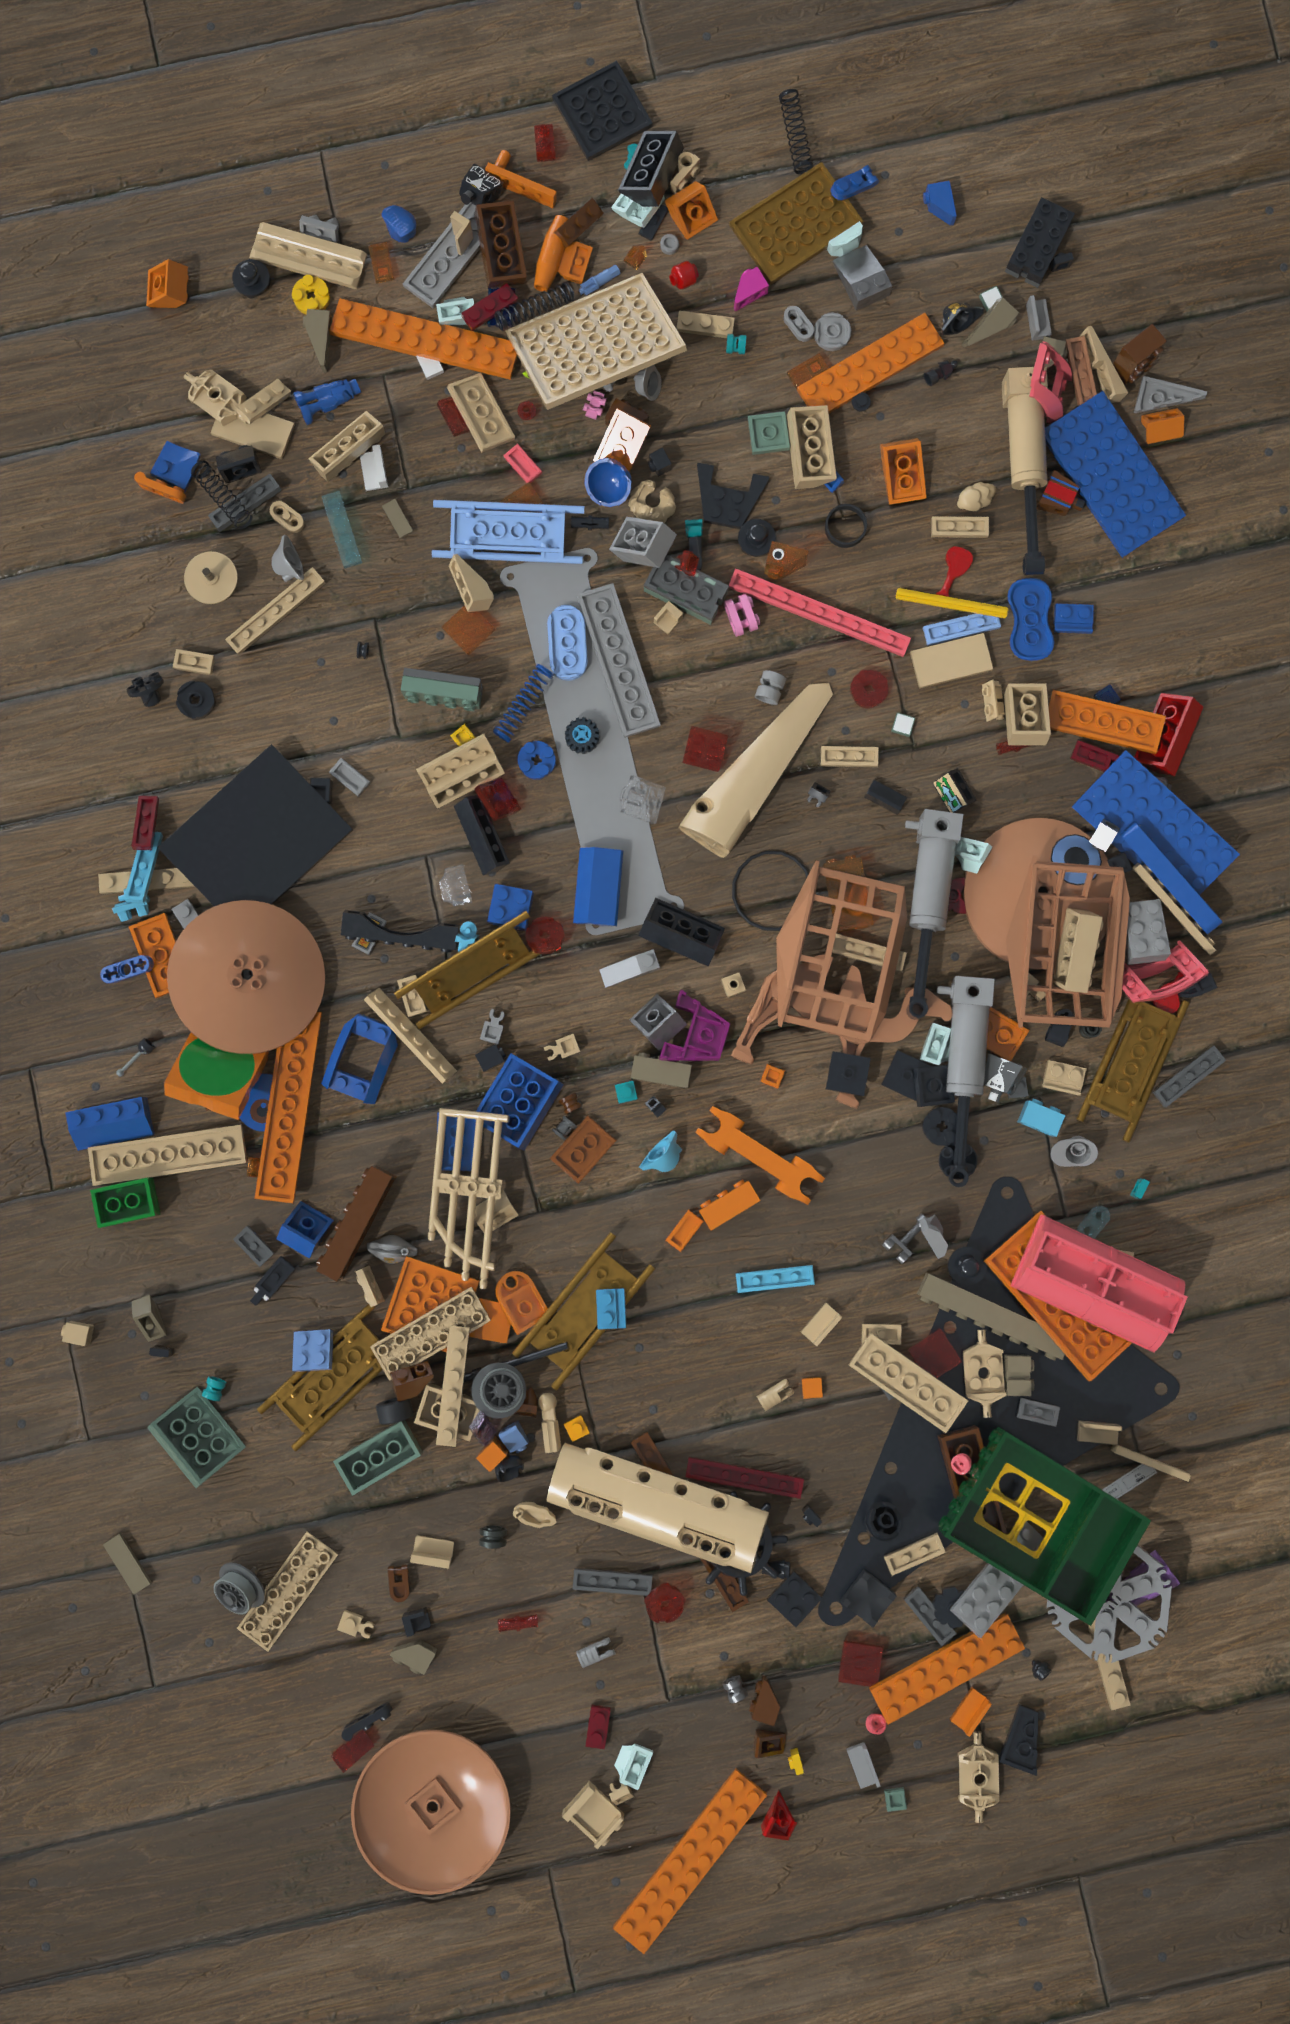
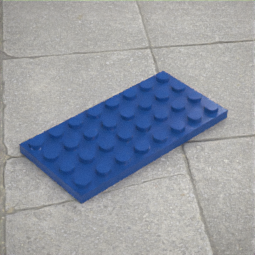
M1103 391L1045 428L1046 445L1070 481L1079 486L1078 493L1085 500L1086 505L1122 558L1186 516Z
M1126 750L1072 806L1096 830L1103 819L1118 826L1120 829L1111 843L1121 853L1125 852L1127 858L1134 865L1139 863L1143 866L1145 863L1121 836L1125 830L1136 822L1199 895L1240 855ZM1152 872V873L1150 874V876H1151L1154 880H1156L1157 877H1156V875ZM1166 887L1163 888L1166 894L1170 893Z

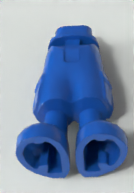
M345 379L344 381H334L330 384L318 385L314 387L313 392L303 393L296 391L293 394L306 425H310L316 412L322 410V412L327 413L334 410L337 406L348 402L351 398L353 399L354 395L361 393L356 379L350 381ZM312 400H318V402L306 405L308 402Z

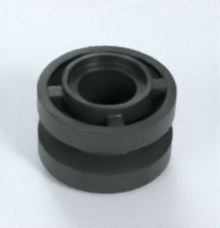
M496 1525L480 1528L479 1534L483 1536V1538L479 1539L480 1546L489 1549H498L506 1546L507 1540L503 1538V1536L507 1535L506 1528Z

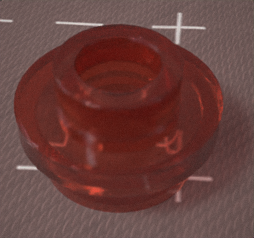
M529 401L520 403L517 408L519 417L523 420L534 418L536 415L535 405ZM524 408L530 409L529 412H524L523 410Z

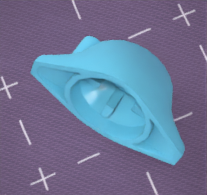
M672 1131L657 1143L645 1157L639 1168L642 1170L656 1169L661 1172H668L674 1169L679 1161V1153L682 1151V1148L676 1143L677 1133Z

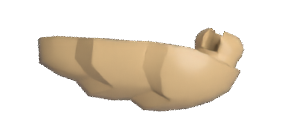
M983 482L968 486L960 493L957 506L960 509L977 511L980 508L986 507L991 503L996 493V487L993 484Z
M521 1502L514 1508L513 1516L525 1525L542 1528L556 1524V1516L547 1507L537 1505L534 1502Z

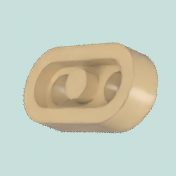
M276 501L270 506L272 518L288 531L298 533L304 528L302 516L286 503ZM279 510H283L282 515L277 514ZM293 522H298L297 526H292Z

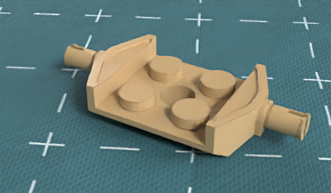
M206 370L199 377L186 372L184 379L192 384L188 391V399L192 404L199 406L218 420L222 426L237 418L241 419L245 424H249L236 412L237 407L245 402L247 398L242 391L213 370ZM220 392L217 398H211L212 393Z
M981 1329L977 1330L979 1342L963 1351L965 1390L967 1398L983 1405V1417L991 1418L992 1403L1006 1396L1002 1359L1003 1350L987 1344L986 1330ZM982 1367L988 1369V1375L985 1378H980L978 1375V1371Z
M974 1731V1744L958 1752L960 1794L958 1799L964 1805L974 1808L976 1823H979V1821L983 1823V1811H985V1808L994 1806L999 1802V1757L996 1751L983 1746L982 1732L978 1731L977 1733V1731ZM978 1774L985 1776V1780L980 1784L974 1781Z

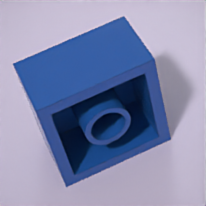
M495 884L487 920L488 923L502 926L524 911H527L530 916L534 896L533 891ZM529 918L515 926L514 929L527 931Z

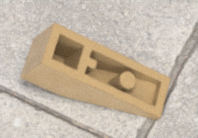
M454 554L449 568L467 611L488 610L493 602L494 595L487 582L458 554Z

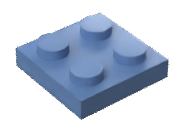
M333 1330L294 1332L292 1371L332 1370Z

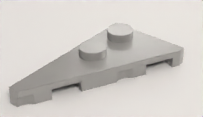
M1143 376L1134 413L1205 399L1207 391Z

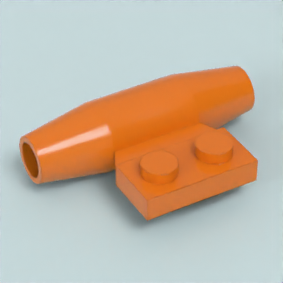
M556 215L545 235L535 272L534 288L538 291L548 292L557 272L566 280L577 284H582L593 247L577 241L572 242L566 248L564 247L561 239L554 232L568 220L565 216Z

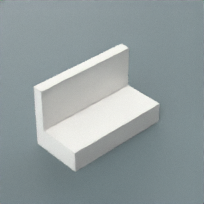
M380 445L372 446L373 452H367L360 456L366 491L388 487Z

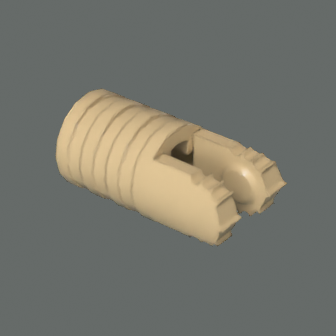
M787 1379L782 1380L756 1396L765 1412L794 1394V1390L791 1388L784 1390L789 1384Z

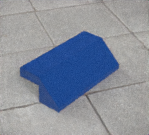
M598 847L580 848L573 923L617 926L623 850Z

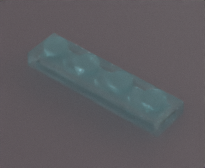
M340 491L321 496L344 568L361 564L362 559Z

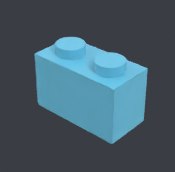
M1036 1099L1025 1101L1017 1122L1049 1136L1057 1137L1065 1115L1060 1113L1061 1110L1050 1106V1108L1042 1106L1043 1102Z

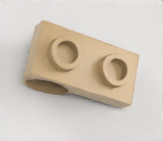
M683 152L679 156V173L670 182V191L673 194L687 187L690 178H694L699 173L700 158L695 154ZM689 163L690 166H684L683 164Z

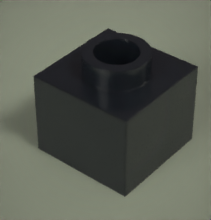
M663 447L649 454V468L652 472H656L658 477L671 470L672 463Z

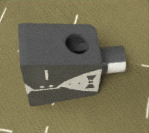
M989 1054L984 1077V1085L991 1088L987 1099L999 1103L1002 1092L1013 1095L1027 1068Z

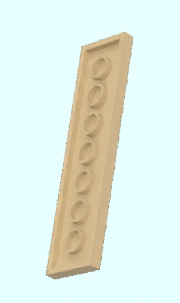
M242 1125L88 1147L93 1186L247 1163Z

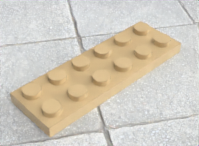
M871 1332L848 1364L945 1433H947L968 1402L963 1396Z

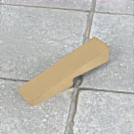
M1088 326L1079 337L1085 336L1091 369L1096 370L1102 391L1111 403H1118L1128 394V391L1093 327Z

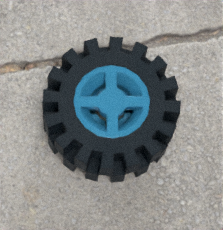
M582 717V719L576 718L575 721L572 720L566 727V743L572 751L574 750L578 754L579 752L582 754L591 752L599 742V730L596 724L591 719L587 720L585 717Z

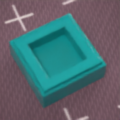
M1138 1179L1130 1196L1142 1199L1150 1182L1145 1179Z

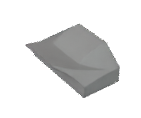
M936 1215L920 1219L922 1233L937 1258L945 1256L948 1244L943 1237V1227Z

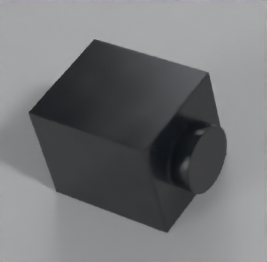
M496 1044L475 1054L483 1072H487L505 1063L504 1058L507 1057L502 1046L498 1048Z

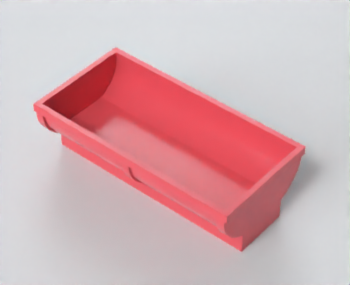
M1042 1214L1039 1216L1010 1285L1153 1353L1162 1345L1168 1334H1173L1188 1298L1184 1295V1280Z

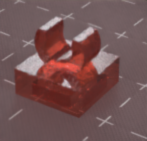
M683 551V555L677 556L681 563L680 565H675V568L688 576H695L699 558L691 551Z

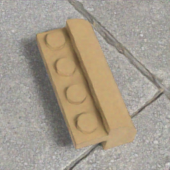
M485 734L416 769L437 809L505 774Z

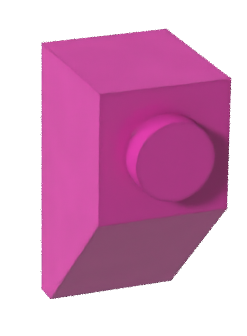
M758 267L747 269L741 275L734 302L735 311L768 294L769 285Z

